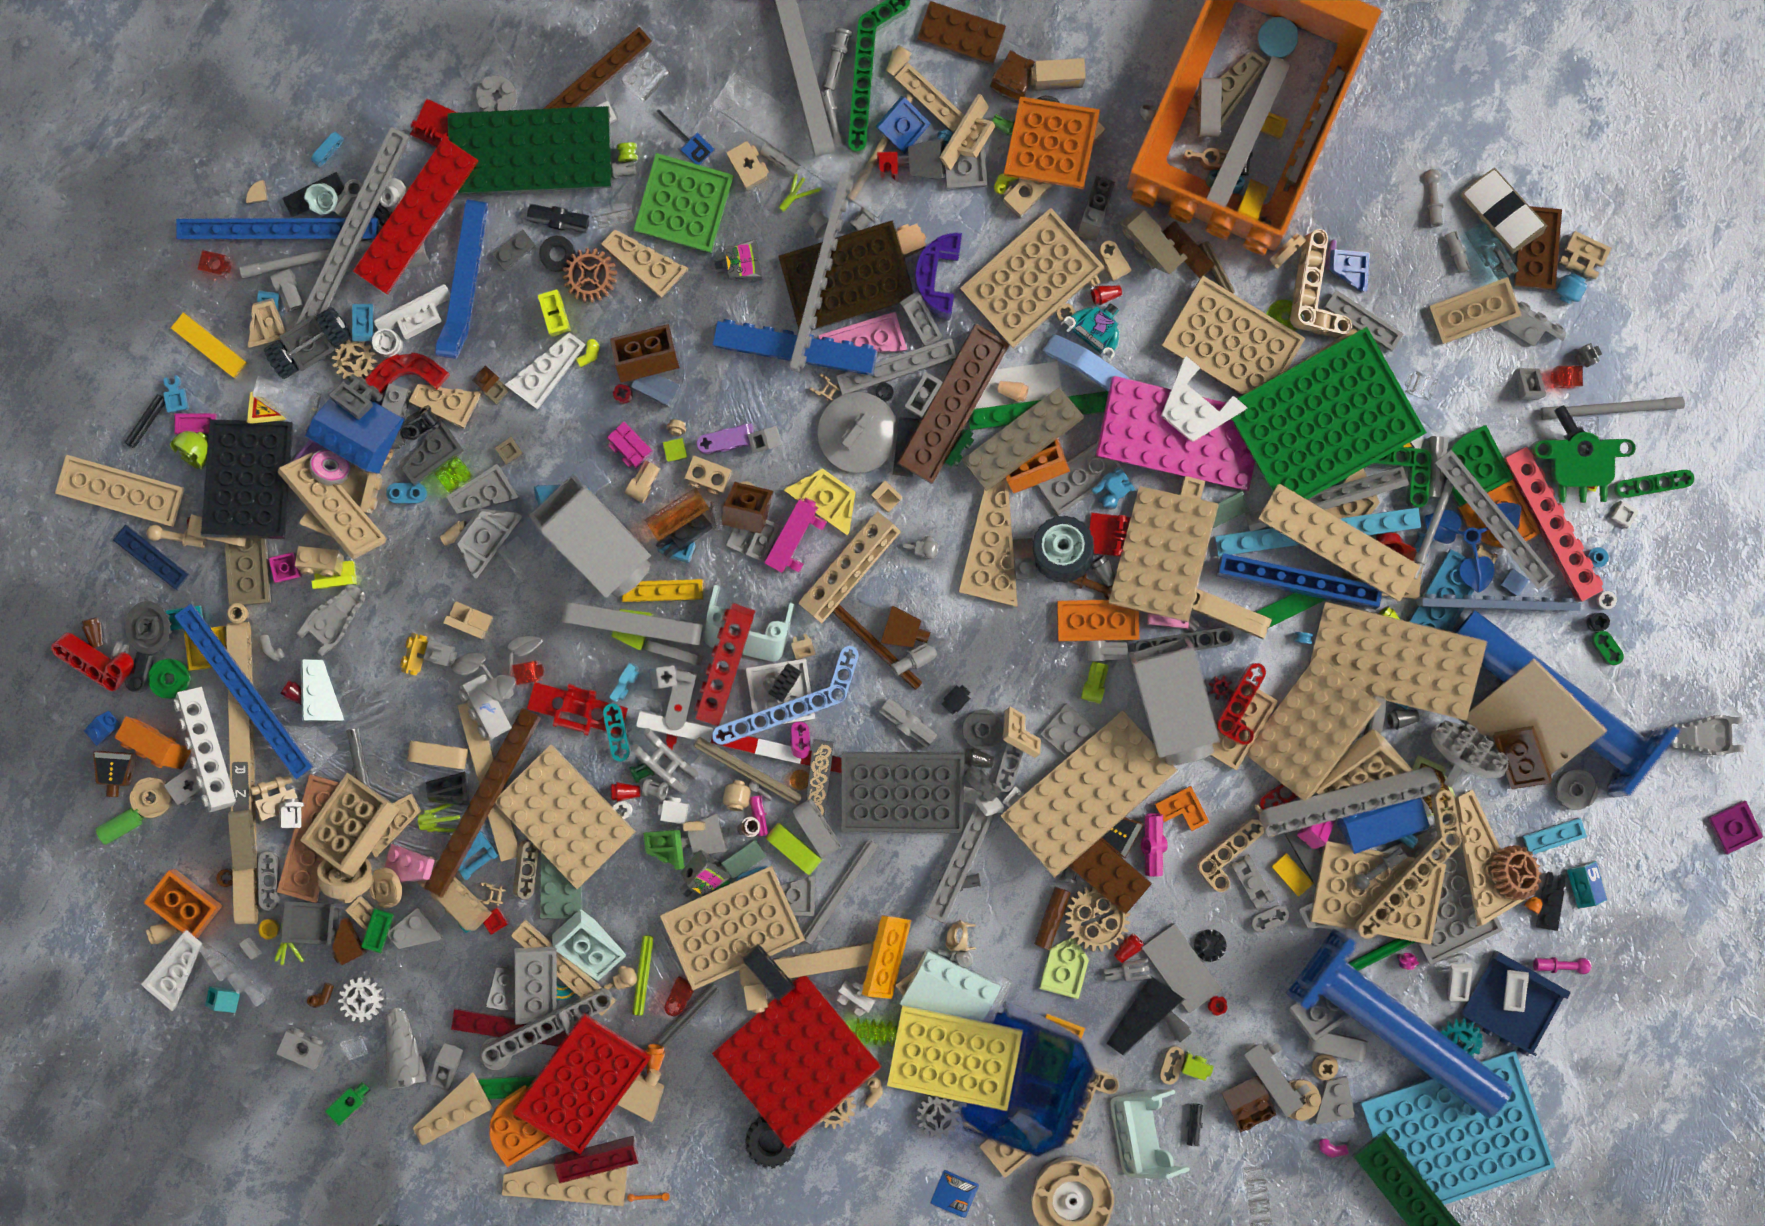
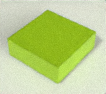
M683 438L663 442L667 462L688 458Z

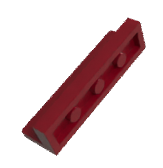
M630 1136L587 1147L581 1154L571 1151L556 1155L554 1168L559 1184L638 1164L639 1159L635 1149V1138Z

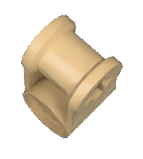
M1105 241L1100 246L1098 253L1112 281H1115L1130 273L1131 269L1117 244L1113 241ZM1105 246H1107L1108 249H1113V251L1111 252V256L1109 253H1104V250L1106 249Z

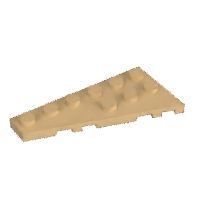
M1004 478L988 491L984 489L959 592L1018 607L1009 488L1007 480Z

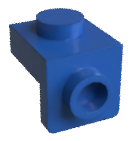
M107 711L97 716L86 727L84 732L98 746L113 731L119 729L121 724L110 711Z

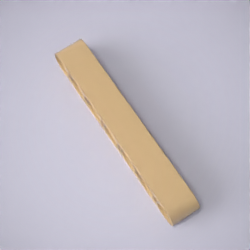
M874 942L774 958L773 960L789 978L866 966L871 959ZM748 966L739 970L741 986L762 983Z

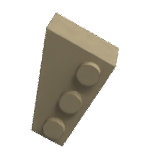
M1137 207L1120 223L1124 228L1122 230L1123 234L1129 240L1132 239L1135 242L1134 248L1141 255L1144 254L1146 256V263L1153 270L1156 268L1171 274L1187 259L1184 253L1180 254L1173 247L1175 243L1165 237L1161 231L1162 228L1146 210Z

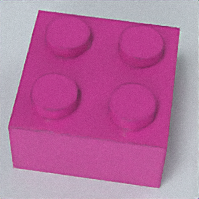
M295 552L269 558L274 583L302 577L301 571L295 566L297 557Z

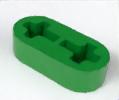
M1597 631L1592 635L1591 642L1608 665H1618L1623 661L1624 654L1610 633L1607 631ZM1599 635L1606 637L1604 642L1607 647L1603 643L1598 644ZM1609 649L1612 653L1617 652L1616 661L1609 659L1611 657Z

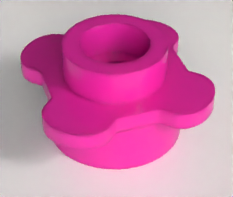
M1411 953L1397 955L1399 966L1403 969L1413 970L1415 966L1419 965L1417 957Z

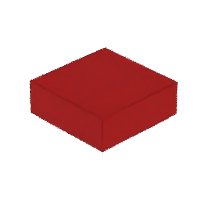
M499 907L492 910V914L483 922L490 935L509 924Z

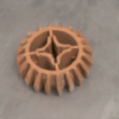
M586 248V254L578 250L579 257L576 258L574 254L571 255L572 259H574L573 262L566 260L570 268L564 267L563 271L569 274L563 275L562 278L563 280H569L564 286L566 288L571 287L568 291L570 294L576 292L575 299L578 300L582 295L583 302H586L589 297L590 302L594 303V296H597L598 300L601 301L602 297L600 294L604 293L606 297L609 296L606 291L607 288L612 291L614 290L610 283H617V280L611 276H616L617 271L611 270L615 267V264H608L611 261V257L607 256L604 258V251L597 255L598 250L594 248L592 254H590L589 248ZM596 260L600 263L588 267L583 262ZM579 267L582 274L578 279L579 281L575 284L574 273L576 268ZM605 267L606 278L603 284H601L598 280V275L602 272L601 269ZM584 268L590 273L595 272L593 274V278L596 280V282H594L589 277L585 279L587 275L584 271ZM587 284H593L597 289L585 291L580 288L582 286L585 287Z
M1520 845L1506 846L1497 851V854L1493 856L1494 861L1490 864L1493 869L1490 873L1494 877L1491 880L1496 882L1494 888H1500L1499 894L1505 895V898L1515 901L1524 900L1534 895L1535 891L1539 889L1537 884L1542 882L1539 879L1542 873L1539 872L1538 868L1541 865L1536 863L1537 858L1532 857L1533 852L1527 851V847H1520Z

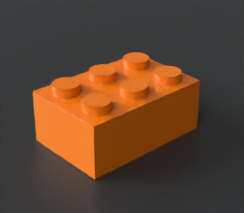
M176 869L168 870L144 901V904L179 931L184 933L187 930L196 939L199 938L223 906Z

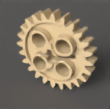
M1092 886L1090 892L1087 887L1084 888V894L1077 891L1078 899L1071 897L1070 899L1074 904L1066 905L1071 910L1064 913V915L1069 916V920L1064 921V923L1071 926L1066 931H1073L1070 938L1074 939L1077 937V945L1084 942L1083 949H1087L1091 945V951H1095L1096 946H1098L1100 951H1103L1104 945L1108 949H1111V943L1118 945L1117 938L1124 939L1121 933L1128 932L1124 925L1131 923L1125 920V917L1130 916V913L1124 914ZM1101 899H1104L1108 904L1105 911H1101L1098 908V902ZM1082 907H1086L1089 910V915L1085 919L1079 915V910ZM1111 910L1114 911V914L1101 918L1099 920L1100 923L1091 922L1081 926L1082 922L1095 918V913L1102 915ZM1109 918L1115 921V927L1112 930L1106 927V921ZM1090 926H1094L1097 930L1094 937H1089L1087 934V929Z

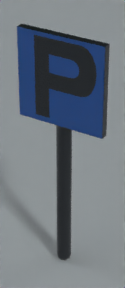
M657 110V113L687 142L681 151L695 164L700 165L715 150L698 132L689 139L661 110Z

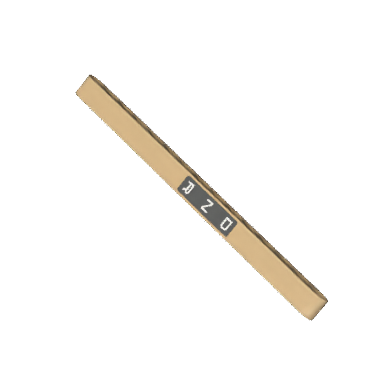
M228 622L226 627L227 651L252 683L250 622L238 624ZM228 689L230 783L236 800L234 806L231 807V811L251 810L257 855L255 795L252 796L250 788L255 787L254 725L251 718ZM232 864L234 922L236 925L257 924V867L256 869L235 871Z

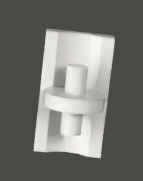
M847 979L842 984L837 997V1001L843 1005H846L849 1000L856 1003L852 1010L858 1016H862L866 1011L869 1013L876 1000L862 995L863 984L861 985L857 981L852 984Z

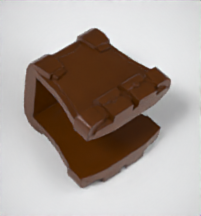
M1010 50L1003 64L994 72L990 88L1010 100L1019 101L1020 96L1025 97L1031 67H1034L1035 61Z

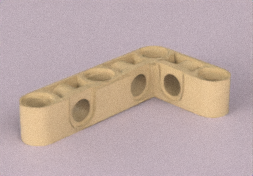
M1317 229L1304 237L1307 241L1302 245L1290 321L1298 329L1338 338L1351 331L1352 322L1346 316L1317 308L1328 243L1327 233L1322 229ZM1313 236L1317 239L1318 244L1314 242ZM1307 275L1310 276L1311 282L1308 281ZM1300 314H1303L1305 317V322L1301 319ZM1338 323L1341 325L1342 331L1338 329Z

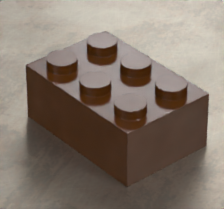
M669 324L610 338L615 367L621 383L680 368Z

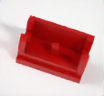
M877 152L881 178L884 180L885 171L890 172L891 170L893 182H899L898 153Z

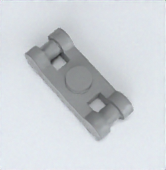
M1248 854L1243 857L1244 860L1238 863L1234 862L1231 866L1256 910H1259L1263 904L1271 903L1275 899ZM1248 867L1250 872L1244 875L1242 870ZM1262 890L1264 895L1257 898L1255 893Z

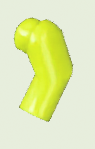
M595 339L588 340L586 343V354L576 358L580 367L597 359L600 347Z

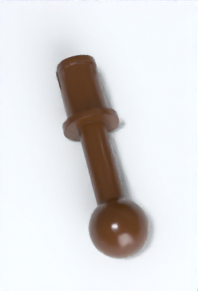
M1086 573L1075 581H1069L1079 586L1080 589L1085 586L1103 593L1107 600L1110 599L1113 585L1107 587L1087 579Z

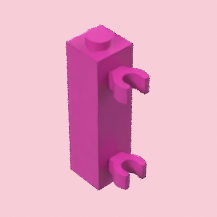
M808 497L798 500L765 564L781 573L785 571L787 566L797 572L801 571L804 564L792 558L810 523L820 530L824 529L827 521L815 516L819 507L815 506V501Z

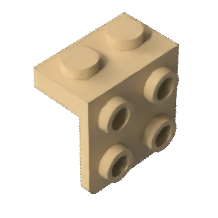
M350 467L351 470L347 480L340 485L363 512L372 514L377 506L378 499L376 496L382 486V475L373 472H360Z

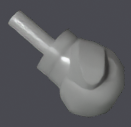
M925 536L922 541H917L916 545L903 544V548L915 550V555L926 559H934L938 553V543L931 536Z
M940 949L938 951L939 955L950 957V961L957 962L958 965L964 968L969 967L973 962L972 954L969 951L960 950L952 951V953Z

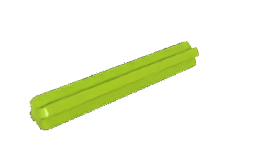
M650 935L642 937L632 1014L636 1016H642L644 1013L654 939Z

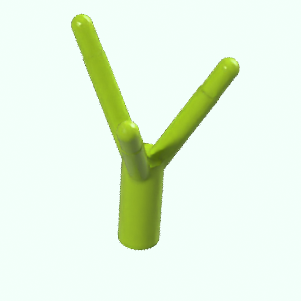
M794 174L790 193L778 207L785 212L795 199L820 192L822 188L819 187L796 194L804 183L805 178L802 177L796 186L798 174Z
M281 942L274 961H278L281 955L280 965H284L287 944L299 961H304L293 943Z

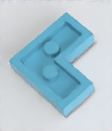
M629 663L609 698L615 702H618L619 699L624 700L629 692L626 688L630 683H635L640 675L637 672L640 667Z

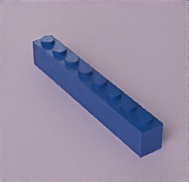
M724 319L723 322L717 321L713 346L725 350L791 361L798 335H794L795 332L790 330H783L782 333L776 332L775 328L763 326V329L755 328V325L751 323H743V326L736 325L735 321ZM812 334L809 335L812 337L810 348L805 350L804 356H807L806 364L870 376L874 375L878 354L877 350L873 349L874 346L862 344L859 347L854 346V342L842 340V343L834 342L833 338L822 337V340L815 339Z
M1225 553L1220 556L1216 575L1221 578L1374 610L1380 607L1382 597L1381 591L1367 583Z

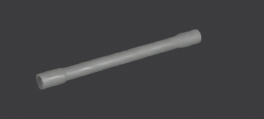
M374 239L361 240L355 253L366 252ZM332 248L264 263L241 266L240 274L242 278H248L270 271L325 260L328 258Z
M1681 396L1656 400L1567 406L1566 408L1571 416L1658 409H1683L1685 400ZM1559 406L1542 407V420L1556 419L1557 416L1554 410Z

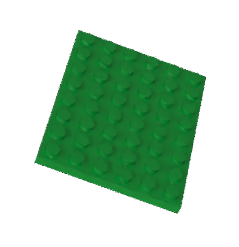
M1368 327L1361 329L1239 397L1238 400L1247 408L1231 418L1272 493L1276 486L1281 484L1306 500L1427 433Z

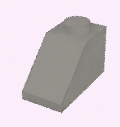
M443 1044L434 1064L430 1085L449 1092L461 1061L462 1049L454 1045Z

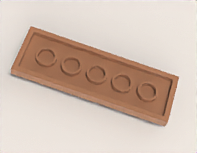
M309 774L302 799L304 807H301V828H294L277 889L278 893L314 903L318 902L321 890L318 883L317 870L324 858L300 840L340 782Z

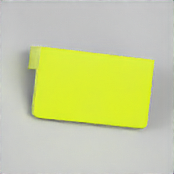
M354 561L343 562L341 576L333 575V577H326L314 573L315 580L312 581V589L341 587L349 584L357 585Z

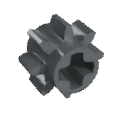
M1589 343L1577 349L1579 355L1575 356L1579 365L1584 363L1587 368L1600 361L1598 356L1602 355L1599 346L1593 347L1592 343Z

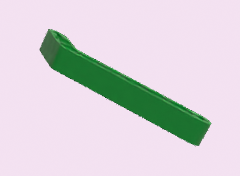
M885 0L859 18L848 138L849 150L854 155L863 154L867 147L876 32L905 15L910 10V0H900L905 2V6L898 5L899 0ZM886 10L890 15L887 18H882L879 13ZM870 21L873 26L866 29L862 26V23ZM863 41H869L871 46L865 49L860 44ZM864 60L870 64L865 69L859 67V63ZM862 80L868 83V86L863 89L857 86V83ZM862 100L866 102V106L860 109L855 106V103ZM861 120L865 125L858 129L853 124L855 121ZM856 135H860L861 145H859V148H855L854 145L856 143Z

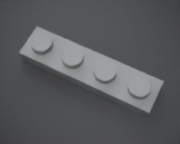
M1337 290L1334 291L1324 307L1331 313L1348 317L1352 322V326L1359 331L1368 327L1374 340L1391 352L1404 335Z

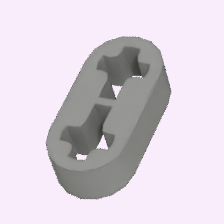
M1280 905L1271 907L1254 915L1251 919V926L1257 932H1266L1287 922L1289 912ZM1276 910L1284 911L1282 920L1278 918L1271 919L1272 916L1277 914ZM1258 918L1262 920L1269 919V921L1263 924V928L1256 926Z

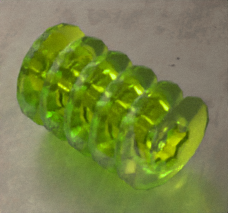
M857 1017L856 1035L861 1041L864 1038L866 1044H869L870 1040L873 1039L874 1045H877L878 1041L881 1040L882 1046H885L888 1040L890 1047H893L896 1041L898 1021L893 1027L890 1020L885 1026L883 1020H880L877 1025L875 1019H872L871 1023L868 1024L867 1018H864L863 1022L860 1023L859 1017Z

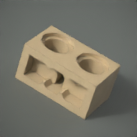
M693 455L685 479L689 480V485L700 488V485L708 488L707 492L718 495L720 492L724 494L732 470ZM696 468L704 470V475L701 478L693 476V471ZM715 475H721L723 482L718 486L713 485L712 478Z

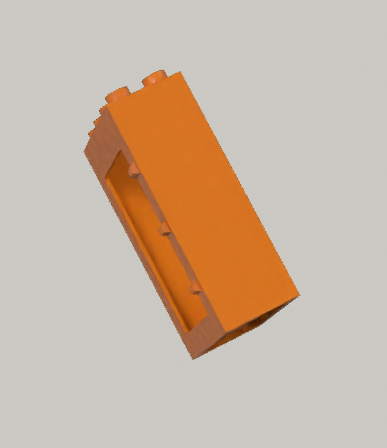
M1206 0L1131 170L1127 189L1133 191L1131 200L1148 208H1153L1155 201L1171 207L1168 215L1182 223L1190 224L1193 217L1208 223L1205 231L1217 238L1227 240L1230 233L1244 238L1243 247L1255 254L1264 256L1267 249L1275 252L1290 224L1382 13V9L1361 0ZM1236 2L1273 17H1284L1293 22L1296 27L1337 44L1336 51L1269 203L1262 205L1259 216L1267 217L1271 221V227L1237 213L1243 199L1242 195L1232 193L1226 207L1206 199L1211 189L1206 184V180L1173 167L1167 162V156L1188 111V104L1195 95L1199 79L1202 78ZM1338 66L1345 74L1294 187L1289 186L1286 192L1284 188L1288 177H1285L1290 165L1293 167L1297 159L1293 157L1298 147H1303L1305 141L1301 139L1306 128L1310 130L1312 125L1310 119L1315 110L1319 111L1321 104L1318 101L1323 92L1327 93L1330 87L1326 85L1331 73H1335Z

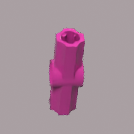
M1159 813L1145 815V837L1142 838L1140 844L1141 850L1145 854V875L1149 877L1163 875V853L1168 848L1167 839L1163 836V814Z

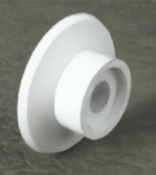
M396 178L390 179L380 199V203L389 212L395 210L406 194L407 189L404 183Z

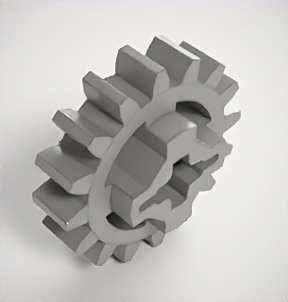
M928 1095V1102L921 1101L923 1108H917V1111L921 1114L916 1115V1119L921 1120L918 1124L919 1127H925L923 1130L924 1134L929 1131L930 1138L937 1134L938 1138L941 1139L942 1134L949 1137V1130L952 1132L956 1131L953 1125L960 1124L956 1118L961 1116L959 1112H955L959 1107L958 1105H952L954 1100L950 1099L947 1101V1098H939L938 1096L932 1099ZM941 1103L947 1105L951 1111L945 1110ZM934 1104L931 1111H926L930 1105ZM937 1108H939L940 1114L944 1115L940 1118L939 1125L936 1117H933L936 1115ZM951 1120L949 1125L943 1128V1124ZM926 1121L932 1122L935 1125V1129L930 1127Z

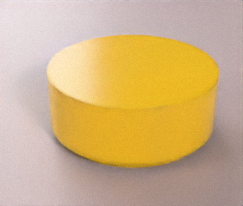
M266 919L259 924L258 932L264 939H273L279 934L280 925L274 919Z

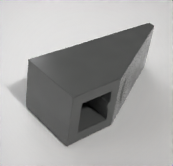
M1099 176L1095 177L1077 236L1096 242L1113 191L1114 181Z

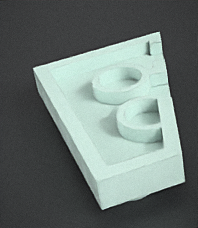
M301 660L302 721H344L323 660Z

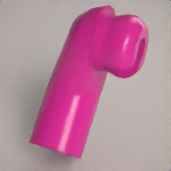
M1327 1138L1319 1141L1320 1151L1330 1158L1348 1154L1346 1144L1335 1147L1330 1144Z

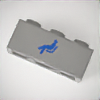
M483 674L460 686L459 696L463 702H467L470 708L468 709L472 720H476L479 725L477 729L480 736L488 741L512 729L499 702L483 692L482 684L487 681Z

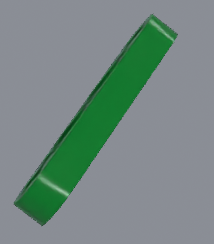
M1683 469L1631 478L1617 482L1614 492L1619 498H1630L1691 486L1694 483L1695 477L1690 470ZM1683 473L1684 476H1688V480L1685 483L1684 481L1675 482L1674 478L1682 477ZM1663 476L1669 479L1667 488H1663L1659 484V480ZM1642 480H1646L1649 483L1647 491H1642L1639 487ZM1623 484L1625 487L1634 485V489L1626 491V495L1623 491H1620Z

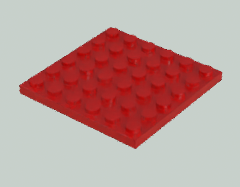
M807 975L796 979L793 982L795 988L779 1001L776 998L772 1000L768 1007L764 1008L765 1011L756 1014L712 1053L787 1148L793 1146L882 1067Z

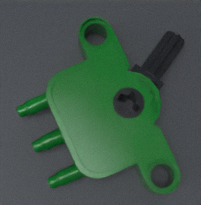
M1564 405L1559 406L1554 412L1567 433L1564 435L1566 440H1539L1532 444L1531 451L1536 458L1551 459V476L1554 483L1558 485L1560 503L1566 502L1567 487H1579L1580 503H1586L1587 486H1599L1600 502H1607L1608 485L1612 483L1615 477V457L1632 456L1636 450L1635 443L1630 439H1599L1593 433L1585 432L1583 427H1577ZM1624 442L1628 445V451L1625 454L1620 451V446ZM1540 444L1546 446V452L1543 455L1538 453V446ZM1581 445H1586L1585 452L1579 451L1582 448Z

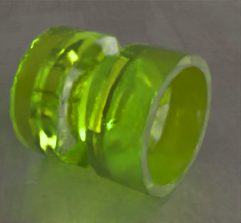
M458 456L451 459L447 467L442 466L434 472L437 479L450 494L459 487L460 482L465 483L473 477L470 470Z

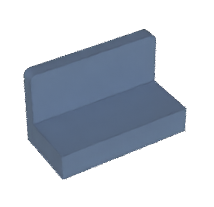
M655 374L634 380L631 387L669 407L679 385Z

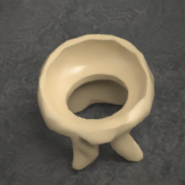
M962 920L954 922L947 932V949L950 951L961 950L967 952L969 950H976V947L967 945L968 932L966 926L975 927L976 924L963 922ZM960 927L962 930V936L958 943L956 933L958 928Z

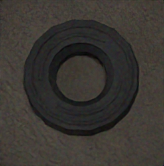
M558 235L544 240L539 250L542 264L545 268L554 272H561L564 267L569 268L570 265L566 263V260L573 262L574 259L571 255H576L575 248L570 240ZM555 246H560L565 250V256L561 261H554L550 258V251Z

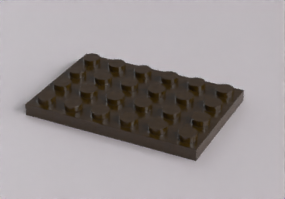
M893 220L835 238L838 239L835 251L831 252L832 266L830 271H826L827 285L825 290H821L820 297H822L820 309H816L814 317H817L815 328H811V331L901 304V301L914 294ZM823 242L778 256L799 330Z

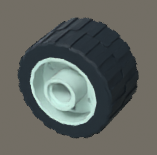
M1066 515L1055 516L1052 519L1046 520L1035 532L1032 544L1036 567L1046 578L1055 582L1067 583L1082 577L1090 569L1094 559V540L1091 531L1085 526V523L1077 520L1075 517H1068Z

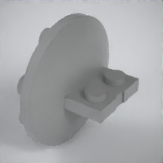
M864 392L842 395L833 400L821 415L818 425L819 445L825 457L834 466L843 471L851 473L873 471L886 463L896 448L898 433L896 417L891 408L874 395Z
M1444 720V722L1435 726L1431 733V738L1441 754L1452 763L1444 774L1447 776L1444 782L1445 785L1451 788L1463 770L1485 778H1499L1505 774L1508 769L1509 759L1503 752H1498L1494 738L1477 732V728L1470 724L1464 726Z

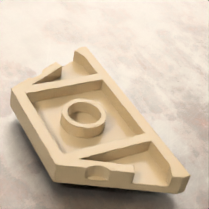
M1364 469L1347 477L1343 484L1367 477ZM1377 495L1332 507L1325 511L1337 518L1371 514L1380 502Z

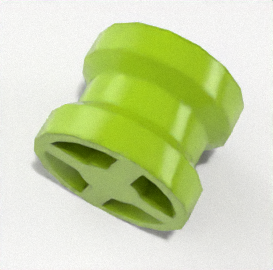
M632 142L617 144V150L619 151L618 162L628 163L637 161L638 156L635 154L637 144Z

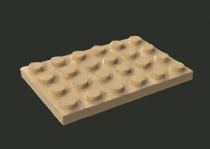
M1050 208L967 281L960 290L1014 349L1098 275L1105 266L1055 211Z
M1201 276L1161 346L1181 359L1187 356L1200 367L1199 370L1243 396L1286 372L1305 338L1205 276Z
M1139 486L1109 604L1188 622L1217 514L1218 503Z
M1316 655L1263 726L1247 756L1302 800L1306 801L1319 788L1380 707L1381 703Z
M552 744L498 796L495 802L503 813L576 889H579L636 833Z
M1327 841L1323 849L1310 921L1355 930V923L1416 858L1408 857L1393 867L1394 870L1388 868L1372 879L1367 889L1359 890L1354 885V878L1358 874H1367L1384 861L1383 856L1386 857L1391 853L1368 849L1354 854L1349 845ZM1420 864L1418 866V873L1423 874L1426 867L1424 864ZM1442 864L1383 926L1377 933L1378 935L1431 945L1446 864ZM1410 878L1404 881L1405 889H1409L1412 885ZM1396 893L1390 896L1391 904H1395L1398 900ZM1382 908L1376 911L1377 919L1382 918L1384 915ZM1363 925L1364 932L1369 931L1367 925Z
M772 865L660 915L692 990L747 967L742 956L756 944H759L771 956L805 941Z

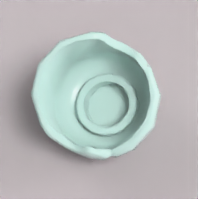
M325 183L312 184L307 188L304 199L309 204V209L320 215L329 214L336 208L337 194L332 187Z

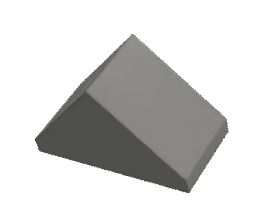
M1519 368L1518 400H1539L1546 397L1539 368Z

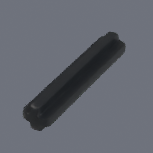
M157 394L125 440L128 446L135 448L165 405L163 396Z

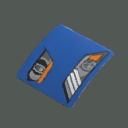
M944 1170L932 1197L931 1204L966 1218L979 1184Z

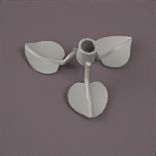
M520 636L509 643L508 650L511 652L509 654L508 675H499L493 678L486 666L482 664L486 658L480 653H469L461 656L451 665V669L457 674L467 675L475 672L479 667L482 668L489 680L482 684L483 692L489 697L503 702L504 699H508L514 694L513 688L516 684L515 678L512 677L514 655L524 656L529 654L543 642V639L536 636Z

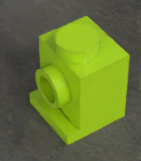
M1187 1051L1181 1072L1206 1081V1078L1211 1076L1214 1066L1207 1063V1059L1199 1055H1195V1058H1193V1054Z

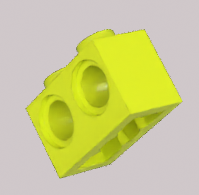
M556 289L539 294V302L551 337L571 332L560 292Z

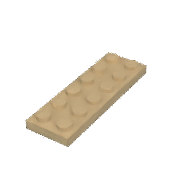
M313 453L279 468L278 474L352 560L386 542L387 538L340 484L325 485L312 477L309 463Z
M66 455L55 494L174 527L185 488Z

